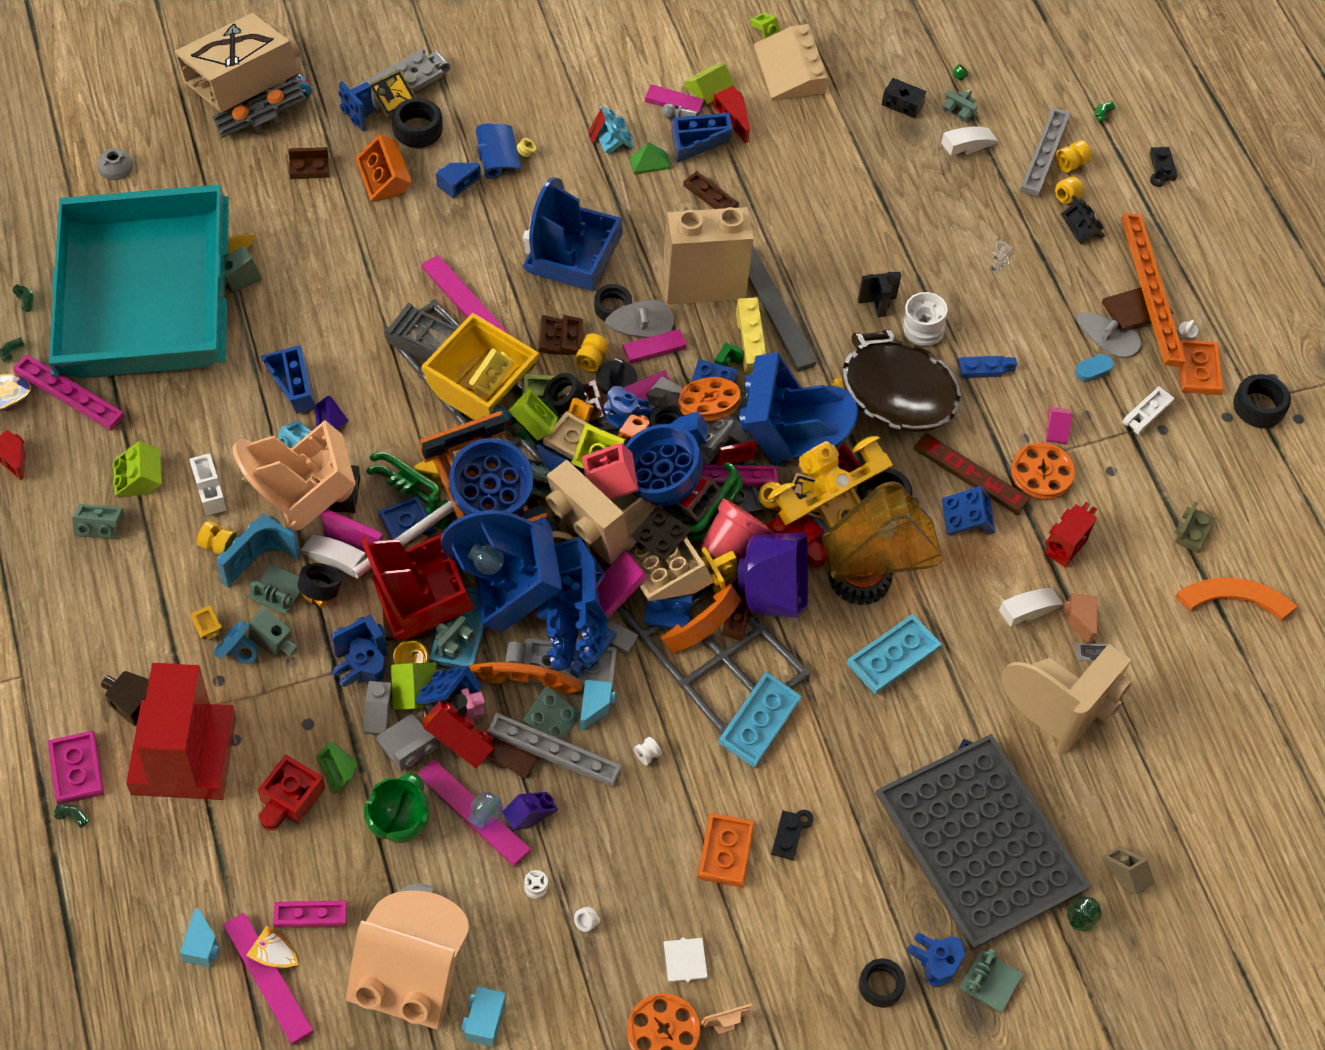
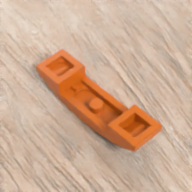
M728 584L714 595L713 598L716 602L683 628L677 624L661 637L671 653L687 649L705 639L731 616L741 601V598L731 584Z

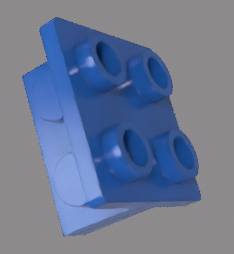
M342 81L339 83L340 91H338L341 98L340 108L345 115L347 114L351 118L354 126H358L363 131L366 129L365 117L373 113L371 86L368 82H365L350 90Z
M693 594L655 601H648L647 599L644 624L670 629L679 624L683 628L689 622Z

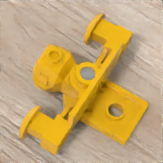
M871 436L865 438L854 447L852 453L855 454L860 451L866 463L850 473L838 467L839 453L835 446L827 441L800 456L798 465L802 472L807 474L808 477L815 479L809 496L799 500L792 489L796 486L794 483L780 485L768 496V501L775 498L782 509L778 514L785 526L817 509L836 543L840 545L875 525L854 487L893 465L886 452L882 451L877 442L880 437ZM843 511L850 515L849 522L842 519L841 514Z

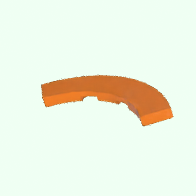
M1223 577L1202 580L1183 588L1175 596L1190 611L1219 598L1238 601L1247 600L1258 604L1257 606L1267 610L1280 621L1298 607L1276 590L1263 584L1240 578Z
M489 662L468 665L480 683L496 681L497 677H510V681L529 682V679L540 681L543 683V686L547 685L549 688L564 695L575 693L583 688V682L544 667L511 662Z

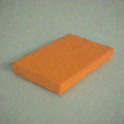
M1179 340L1186 360L1183 367H1179L1181 391L1183 393L1222 395L1223 382L1218 342Z
M710 813L697 879L743 888L755 821Z

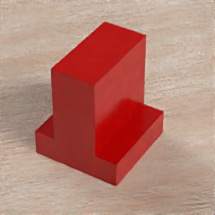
M152 663L146 699L141 700L126 782L130 795L224 800L236 714L233 705L210 704L200 665Z

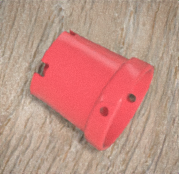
M723 498L718 506L719 512L700 545L702 548L706 547L707 551L716 558L733 551L738 564L740 557L746 555L750 538L753 535L767 534L769 528L736 504Z

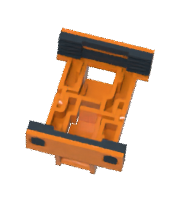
M501 411L420 439V453L425 463L433 460L458 519L466 514L457 507L449 490L450 469L455 458L453 452L464 448L474 441L486 438L497 439L496 437L504 435L506 420ZM494 463L486 464L490 469L497 468ZM468 471L467 475L470 477L477 476V473L474 471ZM504 476L507 481H514L513 476ZM486 483L488 484L487 489L495 488L493 484ZM467 491L464 493L467 497L470 498L475 496V494L471 491ZM508 495L502 497V499L506 502H510L513 500L512 497ZM485 503L482 505L486 510L493 509L491 504ZM543 504L529 510L525 505L516 514L534 523L542 517L545 519L548 517Z

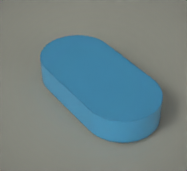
M1105 354L1096 355L1078 363L1075 375L1081 381H1091L1108 374L1113 367V360Z

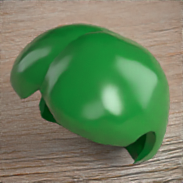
M406 773L400 778H387L375 785L369 800L364 806L366 825L375 836L395 843H405L417 838L427 827L429 802L424 792V782L419 775Z

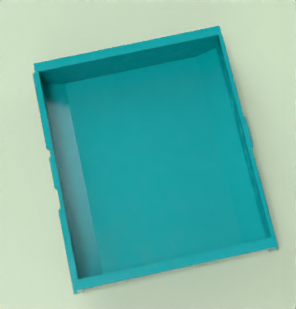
M220 184L59 198L56 258L52 282L53 306L49 353L52 377H57L61 374L87 378L204 368L217 362H226L227 300L224 298L225 257L228 256L229 196H224Z

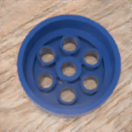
M672 424L654 425L638 432L625 445L633 454L638 491L632 494L636 497H641L645 501L652 503V505L669 506L686 499L697 487L703 468V457L696 439L686 429Z
M480 439L466 445L456 455L450 469V494L457 507L466 515L488 511L482 506L485 503L493 506L491 510L505 511L516 515L528 502L533 487V471L529 460L519 448L501 439ZM494 463L497 468L490 469L486 464ZM474 471L477 473V476L470 477L467 475V472ZM511 475L515 480L507 481L504 476ZM486 483H491L495 486V488L487 489L484 485ZM467 491H471L475 494V496L470 498L467 497L464 493ZM508 495L512 497L513 500L510 502H506L502 499V497Z

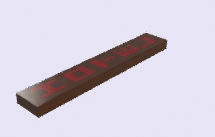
M926 432L914 445L913 450L974 488L981 486L991 499L1016 515L1029 502L1030 497Z

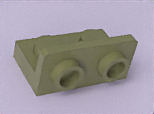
M1195 501L1192 508L1187 506L1182 518L1186 519L1185 522H1179L1175 533L1178 536L1175 543L1198 553L1215 517L1197 510L1198 502Z

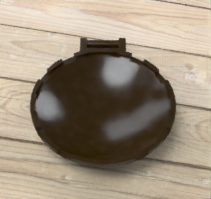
M885 329L882 332L861 334L858 332L852 334V343L856 350L852 353L850 352L844 362L842 381L845 390L853 396L861 411L884 425L913 432L930 431L940 428L954 418L960 407L961 389L955 375L942 360L939 359L937 361L929 355V351L914 345L913 348L903 345V341H898L891 329Z

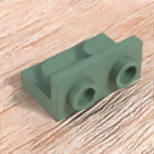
M79 504L73 516L74 535L117 539L118 524L123 516V507Z

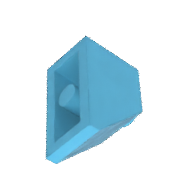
M585 680L580 730H586L607 715L610 710V704H615L616 691H612L611 682Z
M195 908L180 955L183 962L211 968L213 960L218 959L220 946H218L216 937L200 909Z

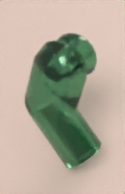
M16 284L13 287V293L22 300V310L26 312L32 311L33 292L21 284Z

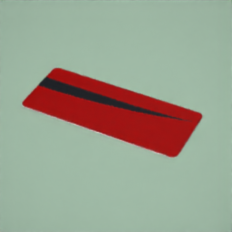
M600 108L588 132L592 143H594L606 119L602 108Z

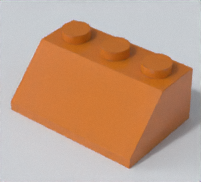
M379 134L355 158L370 201L372 202L400 196L413 184L397 141Z

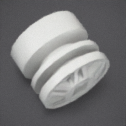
M920 292L907 300L903 330L904 335L910 342L920 346H931L943 338L948 312L944 299L934 293Z

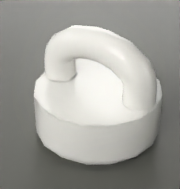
M1194 320L1182 322L1179 325L1177 334L1180 339L1193 341L1196 338L1198 328Z
M583 907L576 911L574 922L579 930L588 932L600 923V918L593 908Z

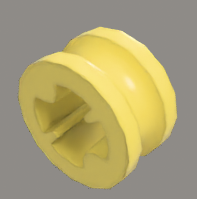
M523 138L517 145V150L522 156L530 157L536 150V145L532 140Z

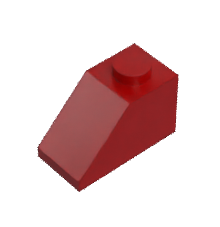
M7 429L0 435V464L19 480H22L24 478L26 451L23 446L24 440L17 433L14 435Z

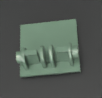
M270 563L260 579L251 582L250 588L252 591L247 598L286 615L301 593L297 585L299 576Z
M546 685L522 721L527 726L563 740L581 713Z
M981 949L959 989L1002 1013L1023 973L997 958L998 953L995 950L989 949V951L985 952Z

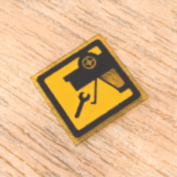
M401 69L369 84L371 92L386 118L392 116L394 109L401 102L417 98Z

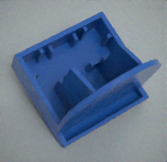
M550 178L541 189L535 203L529 231L530 253L523 264V268L536 276L594 291L623 235L622 218L580 207L579 199L564 190V185L560 178Z
M779 352L755 356L753 373L748 374L745 380L746 391L749 396L747 407L740 410L739 419L743 431L752 434L772 464L786 467V460L799 459L804 453L825 441L837 448L850 436L858 420V406L848 391L840 387L824 385L802 388Z
M480 511L455 520L442 534L441 545L446 556L459 563L463 571L475 575L482 625L503 632L517 621L524 619L531 611L545 601L555 597L562 590V579L559 575L552 528L543 517L534 523L505 511Z

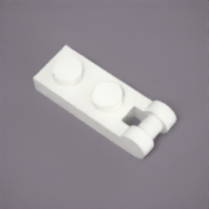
M1158 386L1124 418L1122 423L1127 427H1132L1134 429L1133 432L1140 435L1150 423L1173 403L1175 398ZM1136 417L1141 420L1140 423L1135 420Z

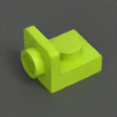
M763 12L750 19L752 27L762 30L763 39L780 32L777 17Z

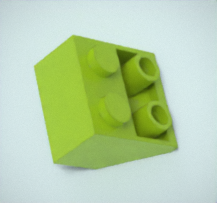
M138 441L113 460L115 497L150 494L162 485L159 448Z

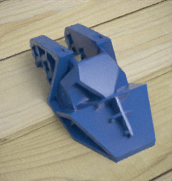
M581 537L555 545L559 575L562 579V590L555 597L548 599L537 607V617L547 622V636L551 639L554 647L547 652V656L550 658L551 664L556 671L570 668L575 646L576 651L579 652L580 659L585 663L599 660L608 618L599 603V591L597 589L606 575ZM580 631L583 636V639L578 640V643H576Z

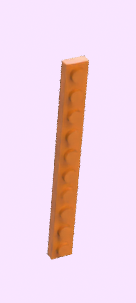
M1123 213L1121 220L1163 363L1168 366L1183 367L1186 360L1142 215Z

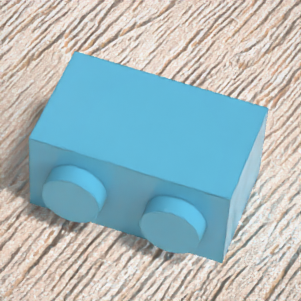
M478 986L476 993H471L468 1002V1008L471 1009L469 1017H464L461 1027L466 1041L491 1047L494 1046L506 1003V993Z

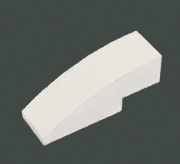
M973 126L943 133L941 143L950 156L961 152H964L965 155L998 144V140L989 128Z
M210 453L190 458V464L205 516L226 511L224 497Z
M312 535L300 550V553L311 559L329 565L337 571L339 569L352 577L355 576L352 574L351 569L366 559L365 552L341 541L319 535Z
M1042 588L1003 601L999 611L1009 626L1012 627L1023 621L1027 623L1063 607L1064 604L1053 588Z

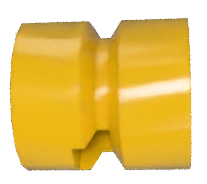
M1083 140L1074 142L1069 147L1066 146L1056 152V162L1065 173L1088 164L1092 160L1091 149Z
M598 334L586 335L581 349L578 350L574 358L577 366L587 372H596L610 347L608 341Z
M206 521L198 533L197 546L208 551L213 550L215 554L220 555L232 545L238 534L226 527L221 528V525L212 521Z

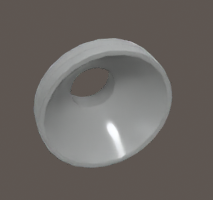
M112 148L103 152L98 157L97 169L104 178L118 180L131 173L133 161L126 151ZM110 155L119 156L116 160L108 159Z

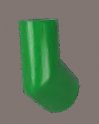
M1109 101L1096 107L1094 116H1096L1098 122L1107 119L1105 113L1115 109L1114 102Z

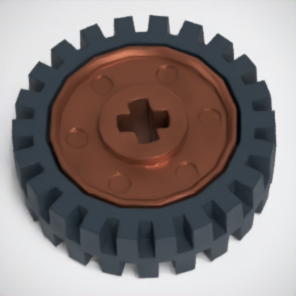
M855 541L854 545L851 542L847 543L845 547L841 546L832 557L828 574L831 588L835 589V593L838 596L842 594L841 599L844 601L849 598V603L854 604L855 600L858 601V605H863L864 601H866L867 605L872 604L873 600L877 602L880 600V597L883 598L892 583L894 572L892 560H889L887 553L883 554L884 550L881 547L876 550V545L873 543L871 547L865 541H863L862 545H860L859 541Z

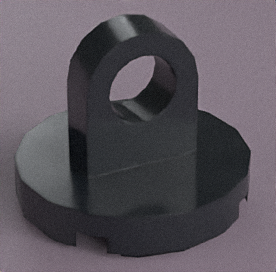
M616 357L615 360L602 364L598 369L596 380L599 382L601 391L607 395L613 386L624 388L637 382V374L632 365Z

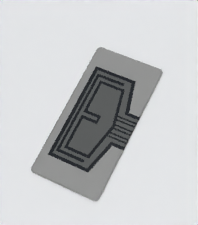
M1075 643L1076 660L1095 661L1108 644Z

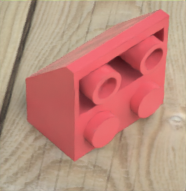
M622 443L582 456L586 478L610 500L638 491L633 454Z

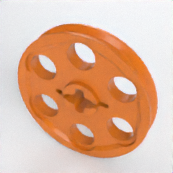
M709 377L695 380L687 384L678 395L680 411L683 415H688L697 411L707 410L706 412H699L705 421H716L726 418L736 412L741 405L740 389L734 382L724 378Z
M1038 442L1028 444L1017 452L1012 463L1011 474L1015 484L1021 491L1031 497L1047 500L1060 497L1069 490L1075 476V467L1069 455L1061 448L1049 443ZM1034 452L1038 457L1030 458L1027 453ZM1053 453L1057 455L1058 459L1051 460L1047 455ZM1042 464H1043L1044 472H1046L1045 475H1044V478H1043L1042 470H1040L1041 467H1042ZM1024 466L1028 471L1022 473L1018 471L1017 467ZM1065 469L1069 472V475L1063 476L1058 470ZM1028 482H1036L1039 487L1033 489L1029 487ZM1055 483L1059 486V489L1052 490L1049 484Z
M668 993L650 995L641 1000L629 1016L627 1037L632 1050H641L637 1046L638 1041L641 1039H648L651 1042V1047L648 1050H662L664 1048H670L671 1050H695L698 1045L700 1036L699 1018L693 1007L679 996ZM658 1001H663L667 1005V1009L662 1013L654 1010L653 1005ZM680 1010H685L689 1013L690 1017L687 1021L681 1022L676 1018V1013ZM637 1016H645L648 1019L647 1025L644 1027L637 1026L634 1023V1019ZM659 1025L663 1028L667 1026L669 1027L668 1035H666L665 1033H658ZM685 1033L690 1034L693 1042L690 1045H683L679 1041V1037Z

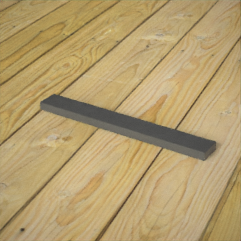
M753 246L748 281L797 372L816 366L813 354Z

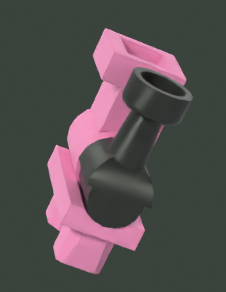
M468 688L461 690V694H452L447 702L458 710L457 713L461 717L467 716L473 722L475 719L485 717L483 709L485 702L481 691L469 694ZM433 703L424 705V717L435 706Z

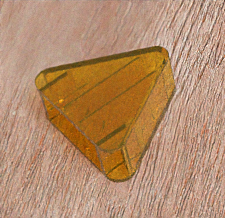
M887 482L879 485L822 536L830 574L834 579L929 569L938 566L943 561L933 520L898 482Z

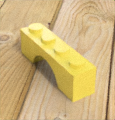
M738 298L736 318L738 329L741 330L745 378L748 374L753 373L755 356L766 354L758 298Z

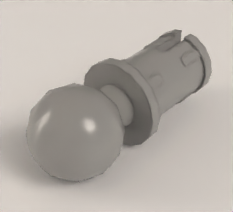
M665 104L662 108V114L666 118L698 115V111L683 109L682 106L676 109L673 104Z

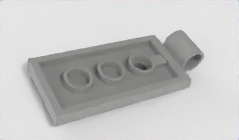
M422 48L357 84V86L368 82L371 86L382 79L400 72L411 92L415 93L443 77V74L449 71L451 65L439 51H434L429 56H426L425 50ZM391 78L387 80V85L390 87L395 81V79ZM371 88L373 109L378 114L384 109ZM379 89V93L384 94L385 90L380 91Z
M527 638L525 644L510 642L508 643L505 662L529 664L555 670L552 665L546 666L544 664L545 661H550L547 652L554 647L551 641ZM608 647L593 669H584L578 678L570 674V668L558 672L583 682V688L585 687V680L611 682L613 687L617 648ZM529 679V682L543 684L540 681Z

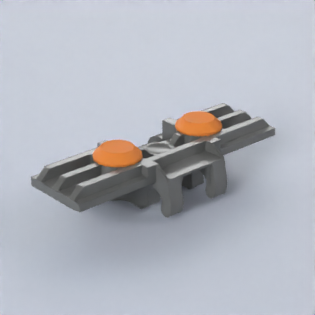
M294 79L272 90L268 88L265 93L243 103L241 102L237 106L213 116V119L222 138L250 125H253L257 135L263 133L261 124L272 120L276 126L281 125L282 123L277 113L305 101L306 97L297 79Z

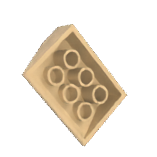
M809 24L790 26L754 44L753 47L771 101L825 93L828 77Z
M687 537L683 539L665 561L647 548L640 550L635 546L629 551L647 575L640 588L648 601L693 594L714 582L705 564Z

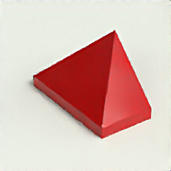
M757 441L720 447L716 465L722 466L726 462L732 464L754 459L758 445Z

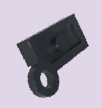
M1151 147L1149 153L1155 171L1150 178L1151 184L1161 187L1165 184V181L1176 180L1178 175L1170 147Z
M800 810L797 814L782 811L771 855L794 861L802 828L810 827L813 823V815L810 811ZM807 816L808 821L802 822L800 817Z

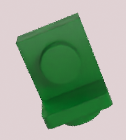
M725 342L714 363L729 367L731 361L740 364L743 350Z

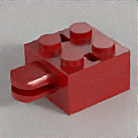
M1085 502L1082 507L1075 504L1071 510L1067 509L1061 517L1062 521L1059 524L1055 523L1049 532L1051 535L1045 542L1047 548L1044 554L1065 568L1088 541L1097 517L1094 516L1097 508L1093 506L1087 511L1090 506L1088 502Z
M807 514L786 526L779 515L766 525L769 528L767 534L807 533L808 562L814 567H820L825 563L828 551L821 545L824 529Z
M285 754L258 788L260 801L265 804V807L259 813L261 826L266 830L274 831L285 817L299 824L326 789L323 776Z

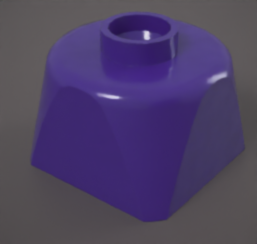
M807 533L758 534L750 538L746 557H740L738 586L740 590H745L747 606L752 613L798 618L805 611L808 605Z

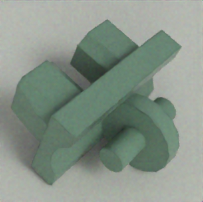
M970 89L966 90L965 93L959 91L957 94L948 90L943 110L949 114H952L955 108L961 110L958 118L966 123L971 117H976L978 105L974 104L976 99L971 97L972 91Z
M460 616L454 624L449 622L446 626L444 624L436 626V630L439 633L435 637L437 640L436 646L439 649L438 655L442 658L446 655L456 658L462 650L458 642L463 640L466 643H470L475 638L474 630L468 626L467 619L463 616Z

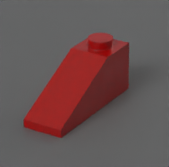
M731 86L714 94L713 108L718 113H729L732 129L745 144L748 143L750 127L742 93L737 91L734 86Z

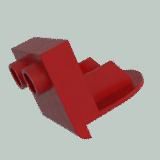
M442 534L404 550L399 539L371 543L366 535L361 537L364 550L375 574L372 577L393 637L397 640L411 638L443 622L457 619L463 613L474 609L456 562L447 557L442 549Z

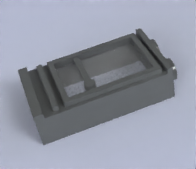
M408 303L387 329V342L415 357L427 361L457 328Z

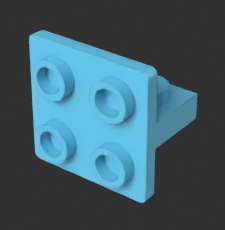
M602 105L598 107L599 110L602 108L606 118L597 135L604 152L609 155L622 144L632 149L634 147L633 137L626 129L627 123L623 117L615 115L610 108L607 109Z

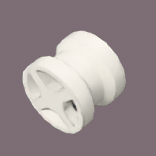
M647 737L643 744H638L634 747L637 758L646 766L651 763L653 758H658L662 755L659 745L651 737Z
M534 870L526 875L524 889L527 896L532 899L544 897L548 890V879L545 873Z

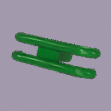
M375 452L371 454V461L385 460L398 468L400 472L395 473L382 465H372L366 469L367 474H383L389 478L387 484L389 486L394 485V489L397 491L401 489V494L406 495L410 492L418 496L419 499L429 505L426 508L427 514H431L437 509L436 500L441 496V489L436 483L390 453ZM418 482L427 487L428 489H430L433 493L429 495L420 488H418Z
M726 462L723 465L724 470L729 472V476L721 487V494L699 523L695 525L685 524L692 529L688 536L691 541L702 542L719 512L718 506L722 499L725 498L733 503L741 491L743 479L738 474L736 467L731 463ZM706 527V529H705L702 533L697 534L698 532L702 531V530Z

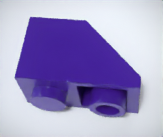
M547 792L518 794L502 813L514 830L529 829L556 813L558 808L554 804L553 798Z

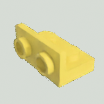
M492 348L469 383L482 392L491 395L514 361L506 353H500Z

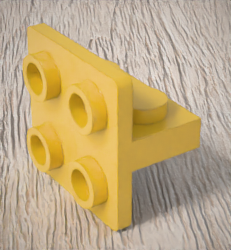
M706 547L701 549L703 557L700 558L714 581L712 587L715 594H717L726 587L725 584H731L738 578L737 558L734 552L730 551L713 560Z

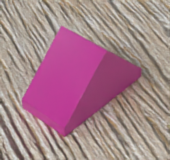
M1049 406L1046 442L1067 444L1072 420L1070 409Z

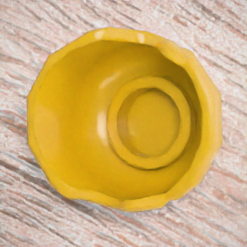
M403 641L394 649L393 661L395 665L429 663L430 655L428 649L418 641Z

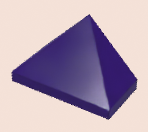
M331 396L325 397L316 404V426H319L323 421H327L335 429H338L349 421Z

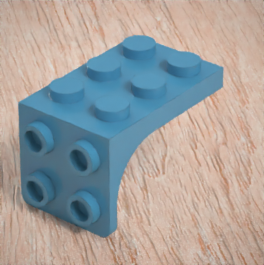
M263 513L256 521L248 525L247 530L241 536L234 539L232 545L226 551H223L218 556L216 562L221 583L229 587L261 554L268 551H282L297 560L300 557L297 534L292 529L283 527L276 518L268 517Z

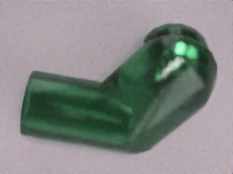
M21 337L6 342L1 347L0 357L3 362L12 359L10 352L25 347Z
M62 803L57 805L53 812L54 817L58 820H63L66 816L71 817L80 828L89 822V819L76 805Z

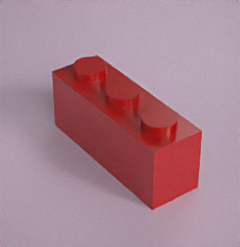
M440 700L422 720L424 729L474 768H477L494 749L492 736L485 730L479 731L474 727L475 723L467 716L461 717L457 713L458 710L452 704H445Z

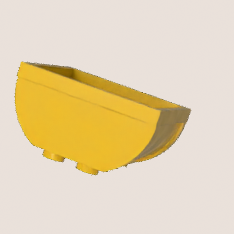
M472 313L421 366V369L430 388L441 400L476 420L492 414L495 406L526 373L536 366L539 352ZM493 348L500 353H506L514 362L499 382L498 387L491 395H488L473 387L469 381Z

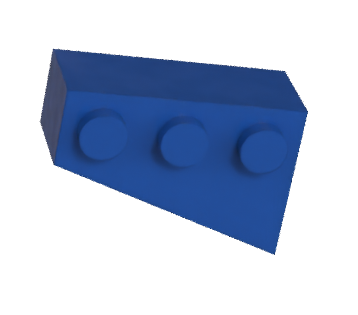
M719 113L673 118L671 132L677 163L729 142L732 133L730 114Z
M301 345L260 356L266 369L296 414L317 408L307 359Z

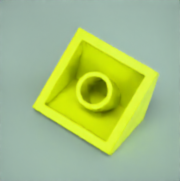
M585 424L571 464L584 469L582 456L618 443H622L625 446V439Z

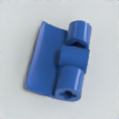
M499 123L477 126L475 131L478 141V154L483 164L485 176L490 179L497 178L501 175L502 168L521 171L512 126Z

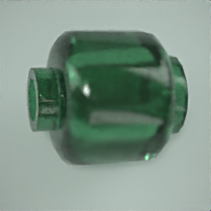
M1079 897L1067 910V919L1072 928L1082 932H1088L1093 929L1102 916L1099 903L1091 897Z

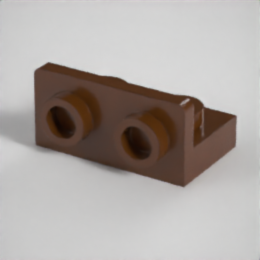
M327 147L288 149L290 179L329 178Z

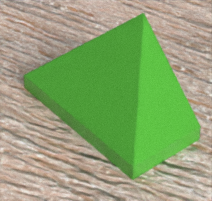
M650 142L630 157L634 174L671 169L667 152Z
M330 742L316 756L333 793L337 794L351 780L358 762L336 744Z

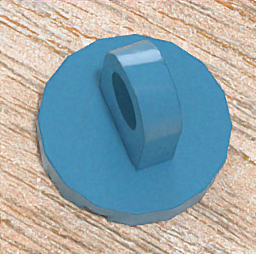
M244 620L237 622L225 635V640L216 646L213 652L214 655L221 659L229 653L241 663H252L258 655V647L244 635L249 624ZM242 648H248V649H250L251 652H252V655H251V656H245V655L241 652V649H242Z

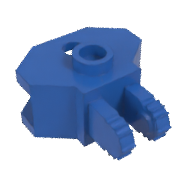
M613 386L607 393L609 400L604 404L603 411L607 422L616 428L621 429L630 415H644L650 418L652 409L647 399L637 398L636 394H632L619 386Z
M358 637L351 641L349 655L345 656L346 660L332 670L333 675L336 677L350 671V673L340 679L339 683L343 687L355 681L358 683L362 681L381 682L384 680L385 675L384 656L371 640Z
M916 933L915 941L927 948L928 951L925 952L915 945H909L907 951L922 962L921 966L925 968L927 982L934 987L950 983L965 956L963 942L955 936L942 940L937 938L932 940L922 933Z

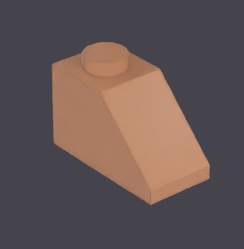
M1071 593L1069 600H1065L1063 612L1067 614V623L1088 644H1092L1097 635V596Z

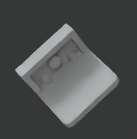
M412 714L377 736L378 744L400 772L411 767L417 761L439 748L438 739L427 732Z

